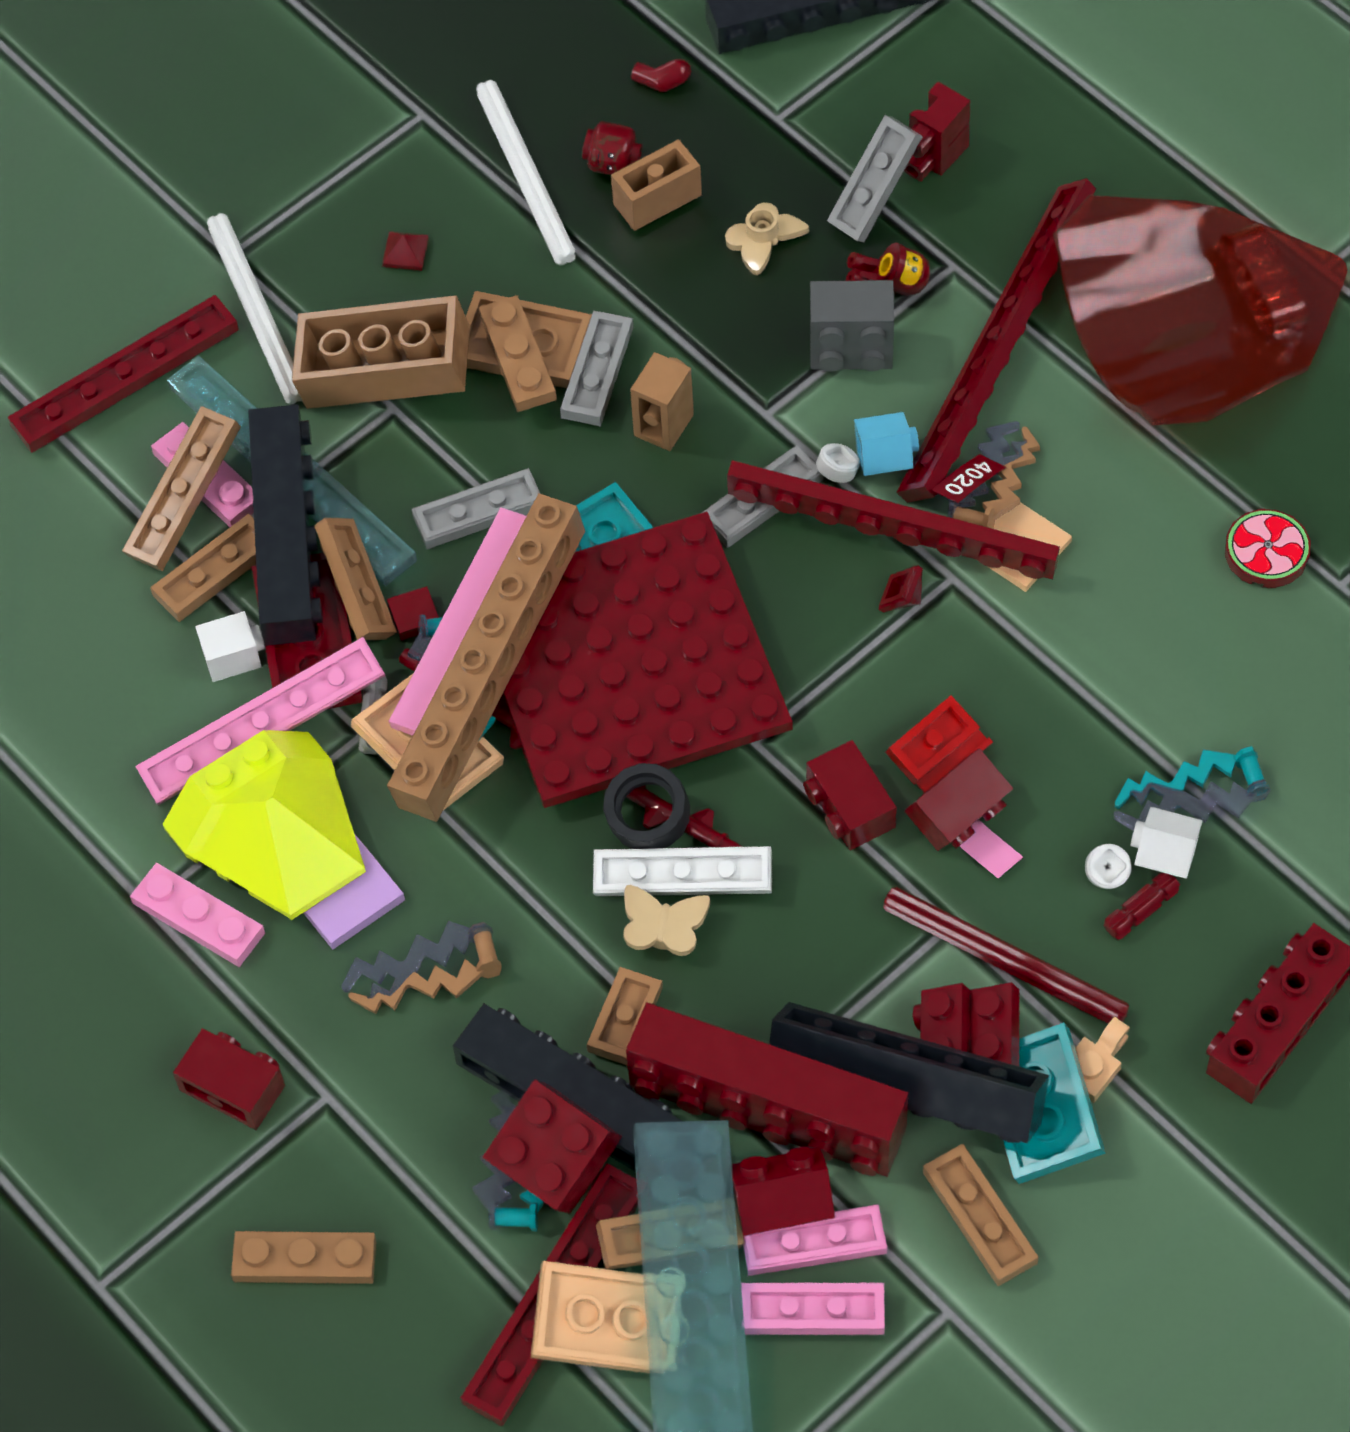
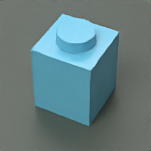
M904 412L854 419L857 456L859 457L864 476L914 469L912 452L919 451L918 434L915 426H908Z

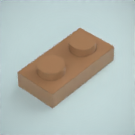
M620 967L587 1043L588 1052L627 1065V1045L646 1002L656 1005L663 989L662 981Z

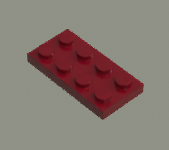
M324 553L311 555L312 562L318 561L321 586L313 587L314 598L320 597L323 623L315 624V641L265 646L272 688L352 644L347 612L341 595L336 589L334 577ZM255 565L251 567L258 602L257 568ZM361 690L329 709L362 703Z

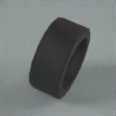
M639 763L623 769L611 780L604 794L603 810L611 831L623 845L631 849H657L670 847L683 835L689 823L691 806L681 781L671 770L658 764ZM644 785L663 787L670 794L673 802L672 813L668 820L661 826L649 831H637L630 828L624 821L621 813L625 797L634 789Z

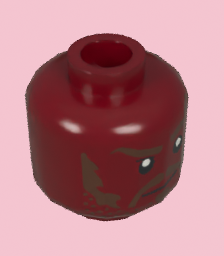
M601 121L594 129H588L583 145L582 159L588 161V167L591 171L611 176V174L640 160L643 145L636 143V133L631 127Z

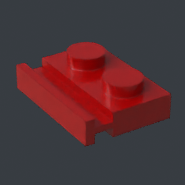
M950 695L891 745L885 753L912 784H916L925 793L978 748L982 752L985 751L993 741L989 737L986 738L979 730L980 726L955 698Z

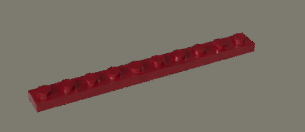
M1087 178L1061 185L1057 188L913 460L914 469H908L896 492L906 503L934 498L938 493L931 489L945 479L950 467L959 458L961 446L968 433L975 427L978 421L977 416L985 401L992 395L994 391L993 385L1001 370L1008 364L1010 353L1018 338L1025 332L1026 323L1033 309L1040 303L1042 292L1047 282L1057 271V263L1065 248L1072 242L1074 238L1073 233L1079 221L1089 210L1088 204L1096 188Z

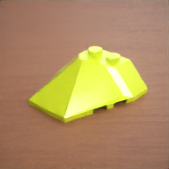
M262 730L191 775L162 824L165 831L187 858L195 863L200 861L215 870L217 875L227 882L232 880L247 889L249 895L291 920L366 872L332 760L309 732Z

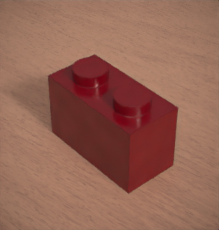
M853 740L806 762V781L803 782L805 792L812 804H820L827 814L825 821L835 839L842 838L850 851L896 828L897 807Z
M978 748L908 806L904 812L937 851L949 843L956 849L975 833L971 825L982 816L987 822L1007 806L1002 798L1013 790V787L982 750Z
M203 1028L173 1071L181 1092L256 1131L285 1087L279 1068L280 1065L271 1056L257 1051L254 1055L242 1049L241 1044L232 1036L224 1032H218L215 1035Z
M797 1147L789 1150L786 1154L766 1158L752 1156L745 1158L740 1163L729 1165L733 1195L743 1236L835 1218L828 1168L820 1147L812 1149Z

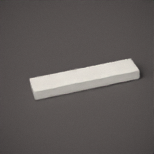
M771 846L594 850L593 894L595 896H624V890L627 885L636 886L651 895L772 893Z

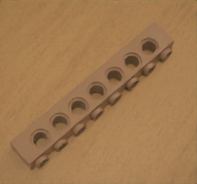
M538 493L387 784L398 808L435 822L438 821L585 533L577 506Z

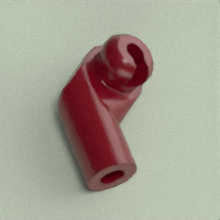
M682 59L671 60L657 68L637 62L632 70L631 79L657 91L667 92L687 81L691 74V67L687 61Z

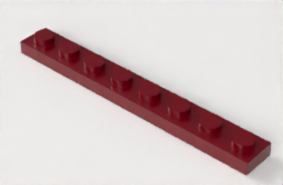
M733 460L727 473L728 494L734 495L735 498L745 503L761 502L772 505L783 513L795 514L799 512L814 516L818 521L825 524L835 525L840 523L852 526L866 535L882 534L896 538L900 543L908 546H918L920 544L935 548L943 555L949 557H959L961 555L976 559L987 567L999 568L1003 566L1019 570L1024 576L1033 579L1044 577L1053 580L1060 550V546Z

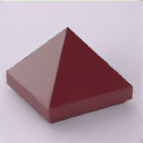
M389 231L382 262L383 267L422 271L429 235Z
M917 565L891 574L878 609L884 613L920 605L923 568Z

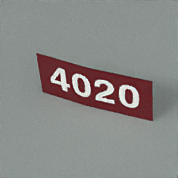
M978 454L931 490L959 503L980 485L1006 467L982 454Z

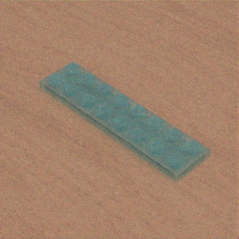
M728 1120L635 1123L633 1135L654 1432H753Z

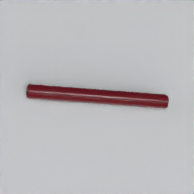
M892 887L885 897L883 906L885 911L1108 1024L1114 1017L1124 1022L1129 1010L1127 1002L898 887Z

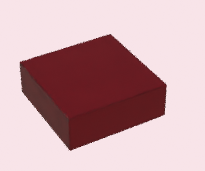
M427 586L387 599L388 607L401 641L425 633V619L439 618Z

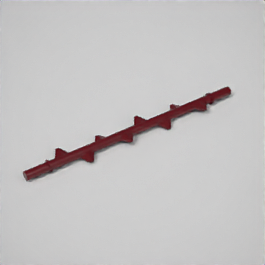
M406 648L399 657V663L415 672L422 656ZM502 694L491 716L511 729L510 747L516 750L522 746ZM646 785L634 789L626 798L645 809L643 825L650 830L668 820L672 813V804L645 789ZM706 808L690 815L689 823L684 831L686 834L710 848L743 847L729 839L727 833L721 834L713 829V810Z

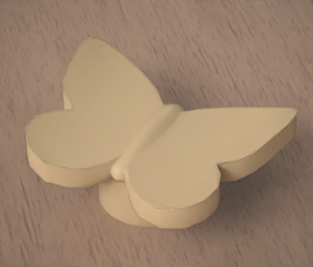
M763 202L757 204L747 214L746 224L739 223L733 225L727 230L725 237L726 246L730 250H741L742 261L752 274L758 276L765 269L770 259L772 245H776L778 241L797 238L809 233V226L791 215L778 214V210L774 205Z
M627 885L624 890L625 911L631 922L624 928V940L629 947L635 950H645L653 946L661 950L667 949L672 954L678 956L689 955L695 949L697 943L693 930L698 929L703 924L710 907V897L701 895L684 899L672 906L667 903L661 905L656 898L646 891L633 885Z

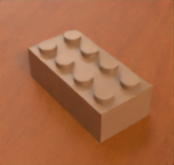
M457 296L298 314L292 382L307 409L465 392L469 323Z

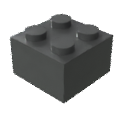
M893 280L810 281L811 370L832 372L840 369H864L867 371L892 369L894 340Z

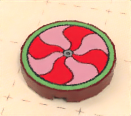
M1258 509L1245 513L1233 522L1226 535L1225 558L1230 570L1242 581L1251 585L1252 582L1263 584V588H1277L1292 583L1302 575L1310 558L1311 540L1305 527L1293 516L1279 510Z

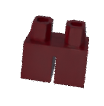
M938 81L928 92V110H915L909 114V128L923 137L905 167V173L918 181H922L931 170L942 176L968 148L970 124H968L970 122V100Z

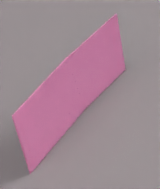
M979 819L971 825L975 833L960 845L966 853L997 878H1000L1023 858L1022 855L992 832Z

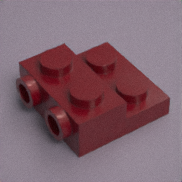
M1009 982L970 990L963 983L921 990V1004H916L913 1007V1021L916 1028L920 1031V1039L1019 1066L1020 989L1016 985Z

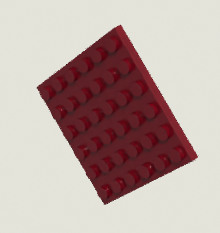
M708 511L575 552L503 692L507 708L544 808L607 789L611 780L623 769L639 763L658 764L670 769L793 730V721Z

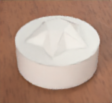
M832 443L822 447L816 460V466L818 471L827 479L846 483L854 479L860 466V460L857 454L849 447Z
M1104 844L1094 848L1088 854L1085 861V873L1093 885L1102 889H1113L1121 886L1129 878L1131 860L1123 848L1114 844Z

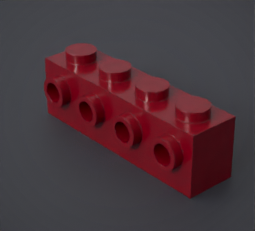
M1315 923L1311 925L1304 936L1297 932L1292 937L1283 952L1286 959L1279 968L1271 965L1258 983L1257 987L1261 990L1253 1001L1245 998L1241 1002L1231 1019L1235 1024L1227 1034L1219 1031L1206 1049L1205 1053L1210 1056L1206 1074L1250 1104L1258 1097L1350 978V946Z

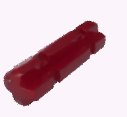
M1159 873L1152 879L1153 883L1151 885L1146 884L1121 905V910L1116 909L1105 918V930L1116 940L1124 938L1132 931V926H1138L1162 906L1161 902L1163 900L1168 901L1178 893L1179 881L1171 874Z

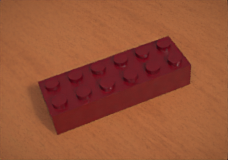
M646 1002L626 1048L629 1084L642 1097L647 1099L655 1098L657 1100L663 1098L675 1102L680 1109L693 1115L706 1113L720 1118L723 1124L736 1130L752 1129L763 1133L767 1140L778 1145L792 1143L811 1149L820 1147L826 1161L834 1158L849 1163L852 1169L867 1176H875L877 1173L888 1177L907 1128L909 1093L648 1002Z

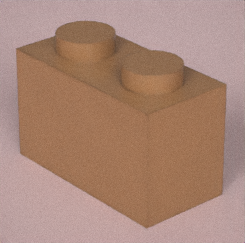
M679 139L611 174L613 205L634 231L702 195L700 165Z
M654 352L630 389L634 436L671 451L694 415L691 367L686 366L681 360L674 357L667 358Z

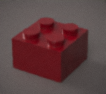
M534 1079L482 1158L556 1211L571 1214L622 1138V1135L549 1084Z

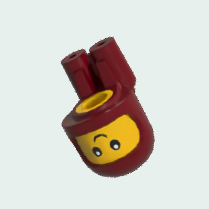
M899 243L891 244L879 259L852 252L847 260V267L852 270L848 272L846 281L893 280V292L904 296L920 293L926 287L930 278V264L927 258L921 253L908 249Z

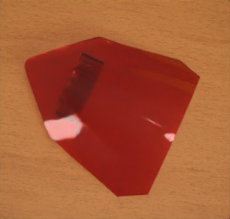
M1089 195L1053 234L1060 259L1062 280L1069 310L1077 334L1092 366L1108 390L1127 408L1141 414L1151 425L1207 422L1271 387L1308 371L1327 328L1348 271L1346 263L1342 258L1329 251L1226 208L1191 201Z

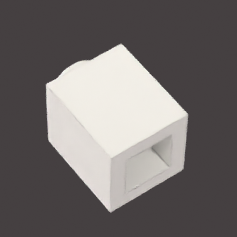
M245 611L195 626L212 682L262 667L258 651L265 649L258 625L249 626Z
M1150 807L1146 821L1137 820L1130 846L1138 848L1134 865L1187 879L1203 820Z

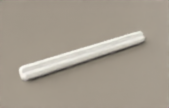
M488 80L485 83L478 84L477 96L555 263L563 266L566 263L573 262L576 257L573 244L497 83L493 80Z
M223 213L211 216L207 220L208 229L281 393L288 404L302 401L292 382L293 361L227 215Z

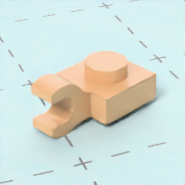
M1116 1017L1104 1029L1096 1044L1083 1037L1075 1047L1090 1101L1095 1103L1121 1070L1122 1062L1117 1060L1114 1055L1129 1038L1126 1033L1130 1027Z

